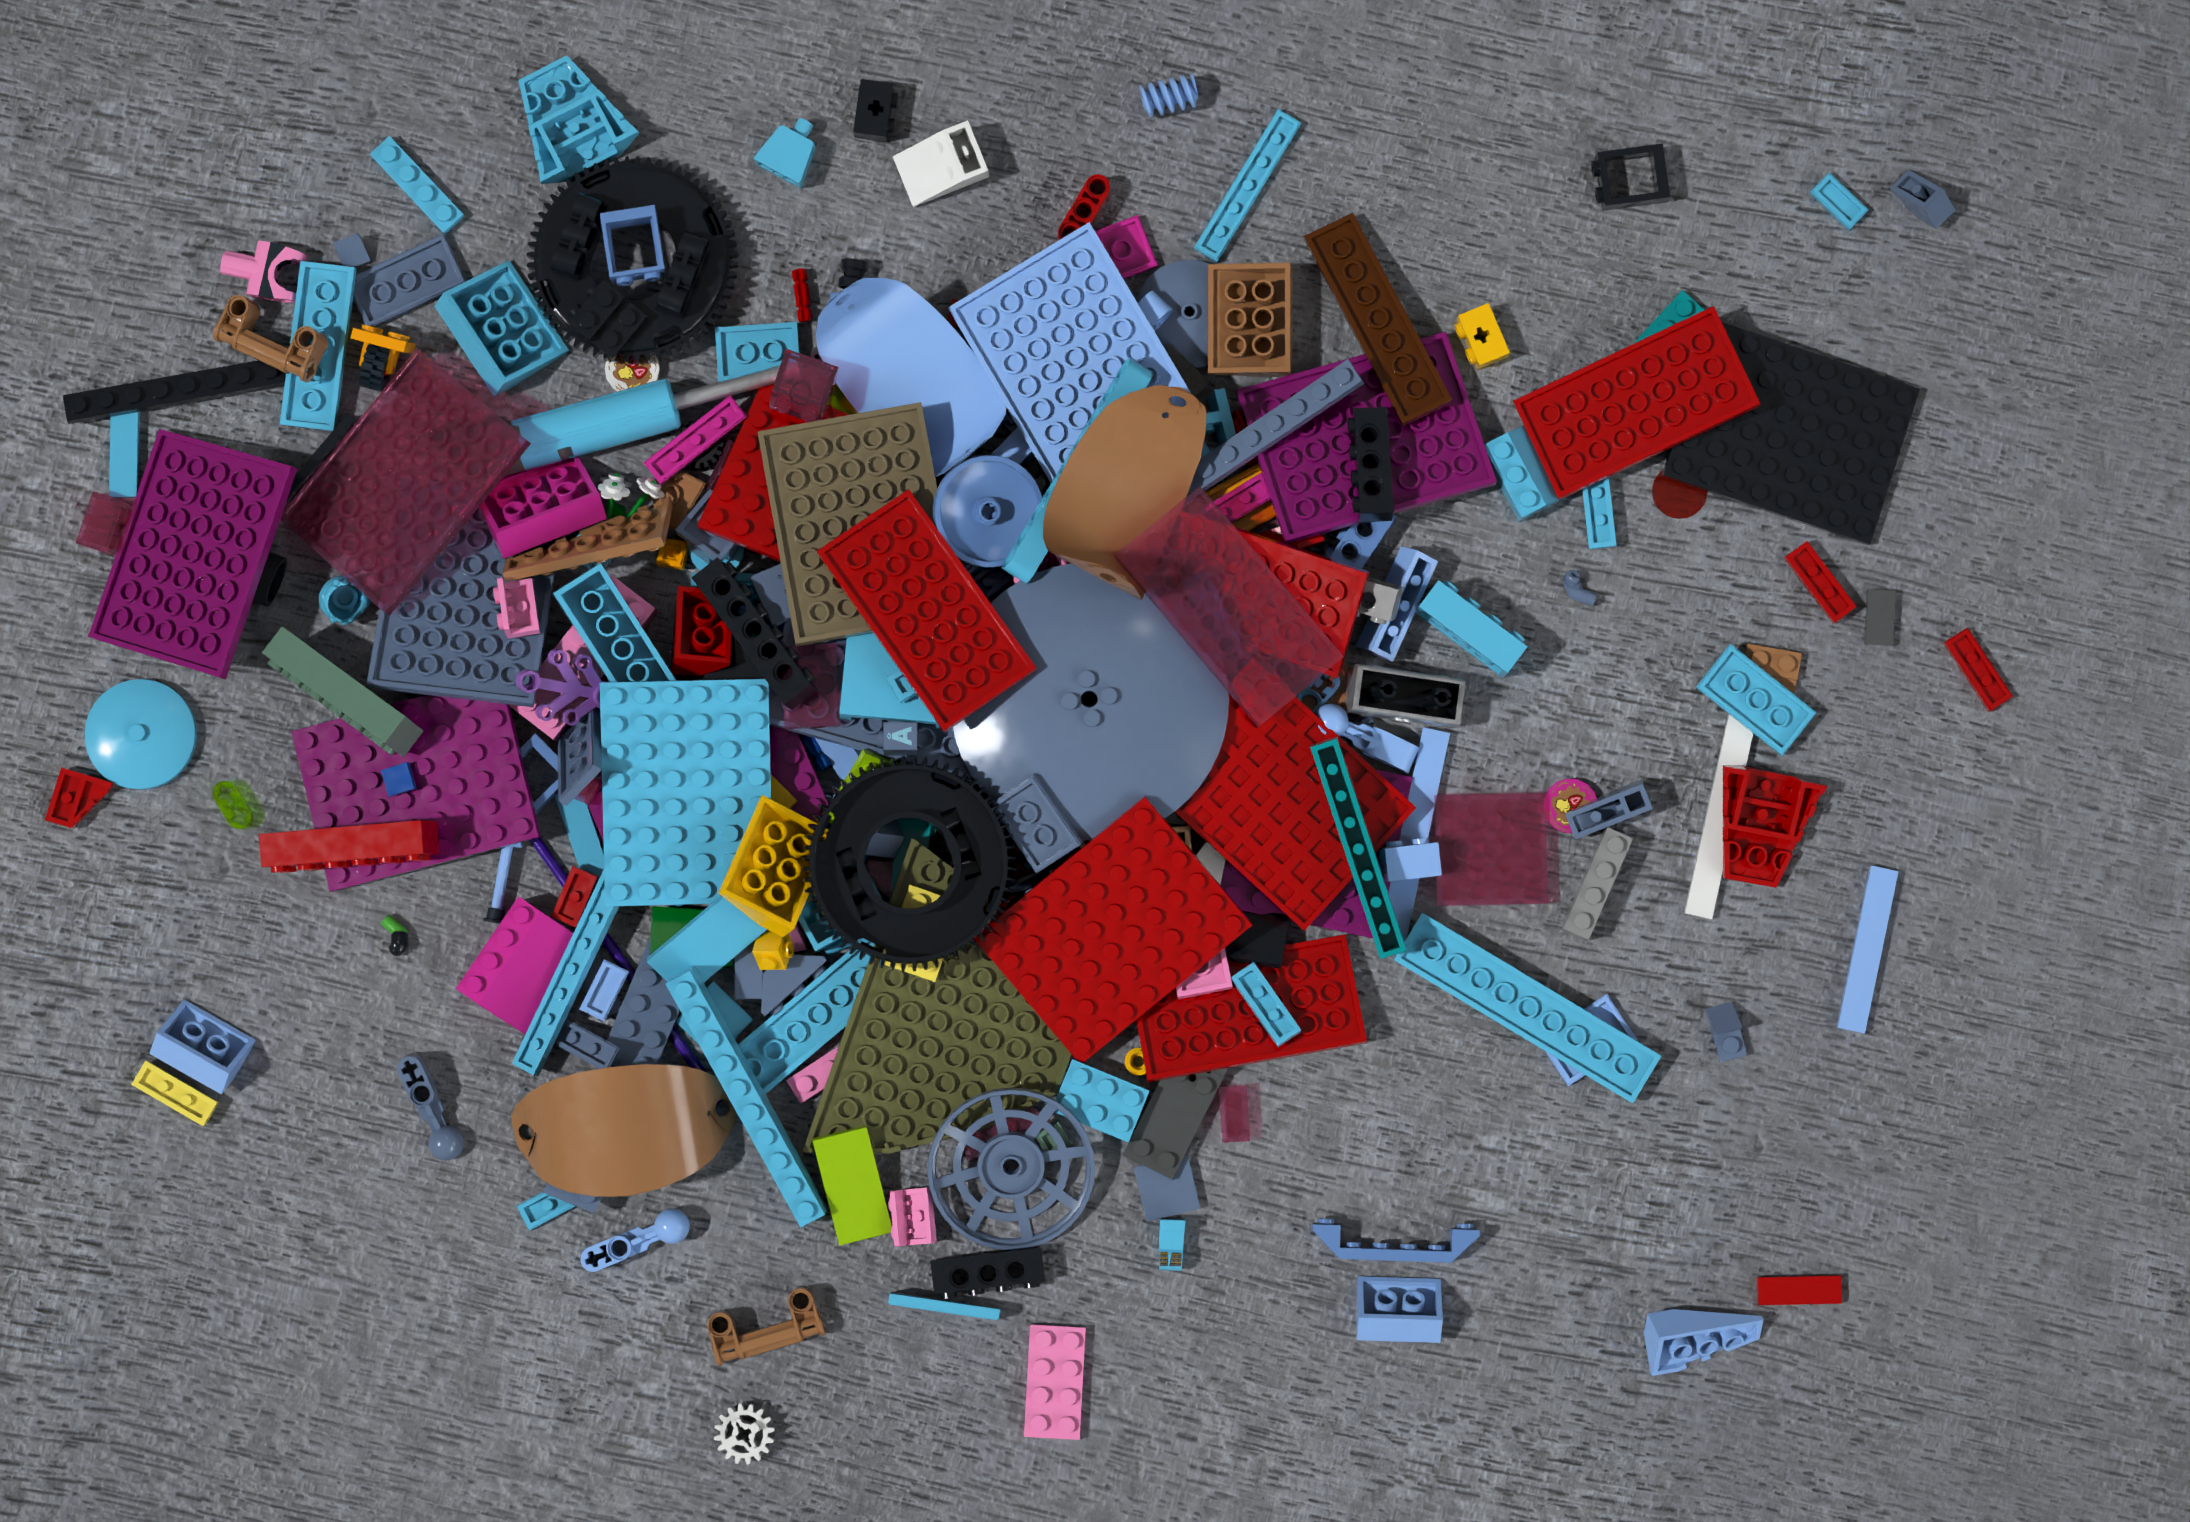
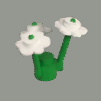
M610 473L608 477H601L600 481L603 484L598 485V490L601 491L600 495L603 498L608 499L605 510L607 519L603 521L619 515L625 518L632 516L638 511L637 508L642 506L649 495L655 499H663L665 494L660 490L661 485L652 478H638L636 482L644 493L631 511L626 514V508L615 503V500L619 501L622 500V497H628L630 490L625 487H632V484L624 480L625 477L619 475V473Z

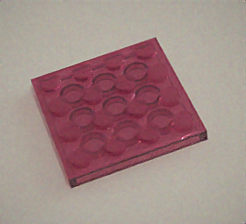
M1545 793L1434 795L1435 842L1439 844L1442 872L1441 876H1436L1437 906L1548 904Z

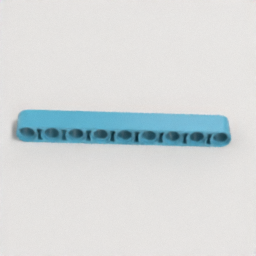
M1130 357L1123 363L1002 565L1003 570L1025 584L1030 581L1048 552L1043 540L1044 516L1049 499L1068 459L1087 429L1104 408L1130 392L1146 388L1153 376V372Z

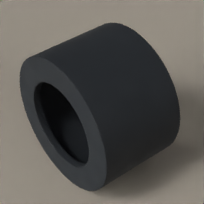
M269 551L253 602L266 607L273 602L286 572L287 558Z

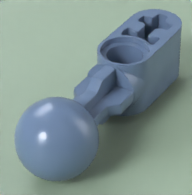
M417 1053L407 1054L399 1061L397 1072L410 1101L416 1106L421 1119L426 1120L431 1128L432 1133L428 1140L429 1150L440 1160H452L463 1150V1135L456 1127L446 1124L442 1115L444 1107L424 1058ZM409 1062L417 1064L418 1068L414 1072L412 1070L407 1071L406 1066ZM421 1075L423 1076L422 1079H419L414 1084H412L411 1081L413 1079H415L416 1077L419 1078ZM422 1085L429 1089L430 1096L428 1099H422L417 1095V1086Z

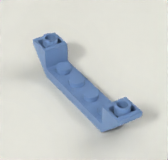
M1318 1218V1224H1311L1312 1231L1339 1259L1452 1263L1480 1236V1230L1473 1229V1224L1457 1223V1229L1450 1228L1449 1251H1445V1245H1428V1250H1417V1244H1400V1249H1389V1243H1373V1248H1361L1362 1242H1345V1247H1340L1341 1225L1334 1224V1219Z

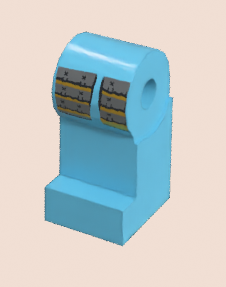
M1160 1218L1159 1270L1182 1271L1185 1219Z

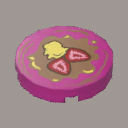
M1564 779L1556 782L1548 789L1543 799V813L1546 821L1554 829L1562 833L1573 834L1565 813L1596 799L1595 792L1588 784L1578 779Z

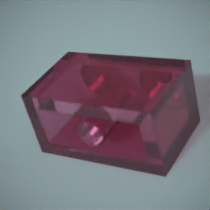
M93 491L76 544L113 557L114 551L118 550L122 539L120 535L122 527L127 524L131 512L129 509L130 504Z

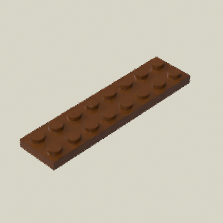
M1351 213L1305 235L1304 241L1402 427L1451 404L1452 398L1354 214Z

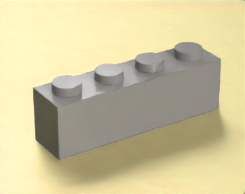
M1608 827L1603 830L1560 928L1561 931L1584 941L1589 940L1633 838Z

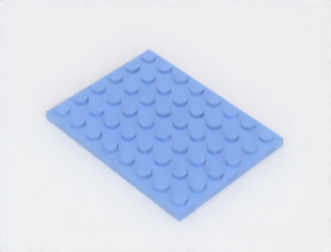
M1090 222L948 307L1050 483H1052L1119 369L1129 357L1153 372L1147 387L1154 385L1181 387L1191 393ZM1172 396L1170 398V401L1176 406L1182 407L1186 405V401L1181 397ZM1167 412L1162 413V417L1167 418L1169 414Z

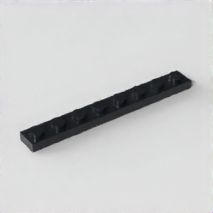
M257 360L63 395L67 422L68 424L281 387L285 386L286 375L282 371Z

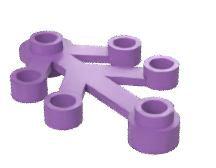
M553 649L549 652L548 661L550 664L557 666L566 682L539 677L536 672L529 669L521 670L516 676L517 687L526 693H533L537 689L563 693L550 703H541L537 706L536 716L544 721L551 720L556 712L577 697H587L575 709L566 708L562 711V721L571 726L576 725L582 716L595 707L600 708V682H607L600 680L589 656L578 654L574 657L573 665L576 669L584 672L591 687L581 685L567 662L566 653L559 649ZM557 653H560V660L558 662H555L554 656ZM582 658H585L586 664L583 667H580V660ZM528 675L529 682L523 685L522 680ZM547 707L549 712L543 717L542 710ZM570 712H573V713H574L573 719H572L571 721H568V720H567L568 714H569Z

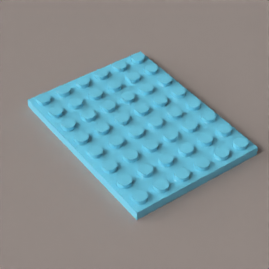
M765 679L600 682L605 907L713 903L721 896L718 894L719 889L760 797L764 795L771 799L768 682Z

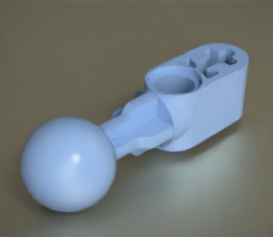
M1325 704L1317 709L1315 715L1325 723L1328 729L1333 730L1339 737L1343 736L1351 740L1352 745L1361 749L1363 754L1396 770L1409 773L1419 747L1377 727H1370L1364 723L1356 725L1348 721L1345 710L1339 705ZM1318 725L1321 732L1326 734V732Z
M665 1209L658 1214L654 1225L644 1229L639 1227L633 1228L586 1248L581 1254V1264L586 1270L596 1272L646 1251L649 1244L659 1240L668 1244L679 1243L688 1235L690 1229L689 1219L679 1209ZM617 1240H622L627 1244L625 1255H619L615 1252L614 1243ZM591 1251L595 1255L607 1251L608 1256L599 1259L598 1266L595 1262L590 1263L589 1257L592 1256Z

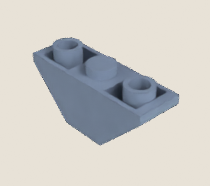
M793 955L789 959L786 970H766L763 973L761 1013L765 1017L769 1014L775 1016L785 1005L783 1002L790 995L794 998L806 988L804 983L811 976L816 979L827 970L824 965L828 960L824 956Z

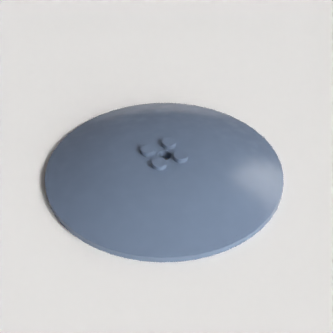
M1066 564L1037 572L1026 584L1020 580L991 602L993 608L1036 666V671L955 725L953 732L960 755L974 780H978L977 784L980 788H986L984 793L987 796L993 795L991 801H994L1036 773L1080 839L1090 841L1144 796L1149 799L1164 819L1189 800L1211 771L1225 736L1229 707L1228 682L1222 657L1211 632L1196 611L1174 590L1142 573L1148 585L1143 599L1139 600L1073 564ZM1085 692L1095 693L1098 698L1096 705L1085 707L1081 702L1082 695Z

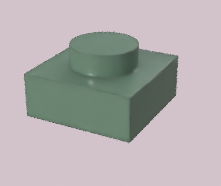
M1059 1119L1050 1122L1060 1133L1066 1147L1071 1146V1140ZM1042 1128L1035 1137L1042 1150L1058 1149L1050 1134Z

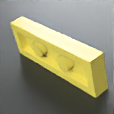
M146 1060L131 1084L201 1126L207 1124L219 1103Z

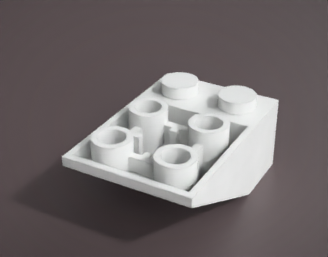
M968 120L944 129L893 156L913 207L989 177L988 168Z

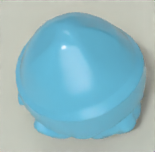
M340 575L330 579L324 584L319 594V606L333 624L336 622H340L342 625L352 623L360 614L365 612L372 602L365 585L353 575Z

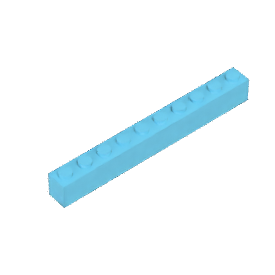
M695 966L670 978L666 983L668 990L800 1228L824 1216L828 1210L827 1204Z

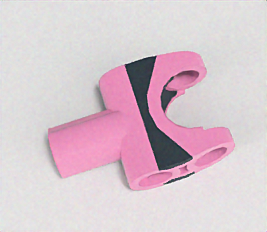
M258 241L255 256L225 250L221 260L220 273L249 280L246 291L247 296L270 302L295 303L296 293L281 287L278 282V275L287 265L300 263V261L307 262L308 256L280 244Z

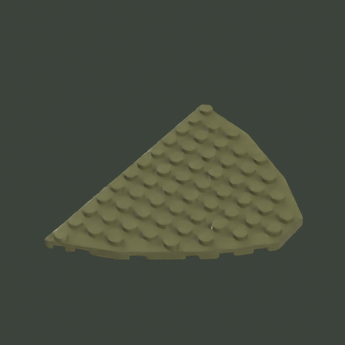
M911 838L889 904L901 908L909 884L942 895L951 881L953 868L916 839ZM989 899L987 900L983 908L984 914L986 916L989 914V912L986 911L988 905L990 904ZM970 943L966 945L969 951L967 955L961 949L957 951L959 954L958 960L951 954L948 956L949 964L946 965L942 961L935 982L895 968L891 970L890 966L887 965L880 968V959H875L872 965L868 961L802 1152H815L812 1138L864 1125L867 1126L873 1153H894L917 1145L932 1143L940 1125L948 1115L963 1102L978 1094L993 1089L1009 1087L1030 1089L1050 1097L1058 1094L1072 1054L978 943L977 948L973 947ZM874 944L873 947L883 950L882 954L886 953L884 947ZM1024 1095L1001 1096L1004 1110H1025L1041 1101ZM990 1099L982 1100L967 1108L951 1125L966 1131L977 1119L993 1112ZM995 1120L983 1125L978 1130L985 1129L996 1124ZM944 1134L942 1140H943V1139H947V1138H951V1137L948 1136V1135H946V1134Z

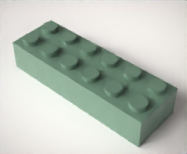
M283 626L262 653L270 659L267 662L268 665L390 755L397 752L404 757L422 734L423 730L406 716Z

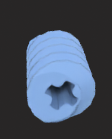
M1193 73L1190 74L1189 82L1184 75H1180L1179 84L1176 83L1173 77L1169 78L1168 86L1165 85L1163 80H1159L1157 89L1152 82H1148L1147 91L1139 84L1143 108L1150 118L1153 117L1154 109H1157L1160 115H1164L1166 106L1171 113H1174L1175 104H1178L1182 111H1184L1188 101L1192 108H1196L1198 93Z

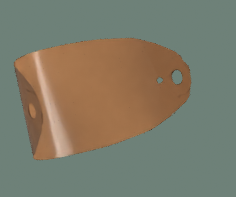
M1154 385L1130 392L1104 408L1087 429L1068 459L1047 504L1043 521V540L1046 548L1051 553L1139 600L1143 599L1148 584L1143 578L1142 573L1151 577L1157 560L1180 514L1201 458L1207 412L1205 406L1197 397L1181 387ZM1172 396L1181 397L1186 401V405L1182 407L1176 406L1170 401V398ZM1167 412L1169 417L1163 418L1162 413Z

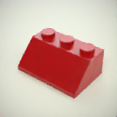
M678 586L674 604L671 673L675 675L699 677L730 666L732 633L701 590L696 587ZM722 590V595H726L729 591Z

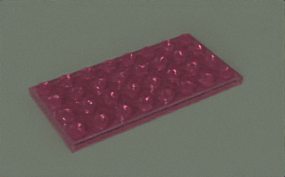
M1200 486L1114 556L1258 728L1344 657Z

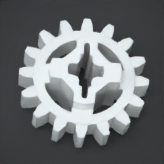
M739 1403L738 1411L729 1407L728 1417L724 1414L719 1416L723 1424L715 1425L714 1428L719 1430L720 1434L716 1435L714 1440H721L722 1442L717 1448L718 1451L724 1449L728 1451L725 1455L726 1459L733 1455L735 1456L736 1464L740 1462L741 1458H745L746 1464H750L752 1456L759 1461L762 1459L760 1451L765 1453L770 1451L766 1443L774 1442V1438L770 1437L769 1433L775 1431V1427H768L767 1423L772 1418L770 1416L762 1417L763 1408L755 1412L754 1404L751 1403L748 1409H744L743 1404ZM740 1415L752 1416L756 1421L753 1423L744 1421ZM731 1421L734 1427L730 1437L726 1438V1429ZM739 1427H743L744 1430L748 1428L751 1430L748 1436L750 1440L747 1441L746 1438L740 1439L738 1437V1434L741 1432ZM763 1429V1439L758 1446L755 1440L758 1431ZM735 1445L744 1446L749 1452H740L732 1447Z

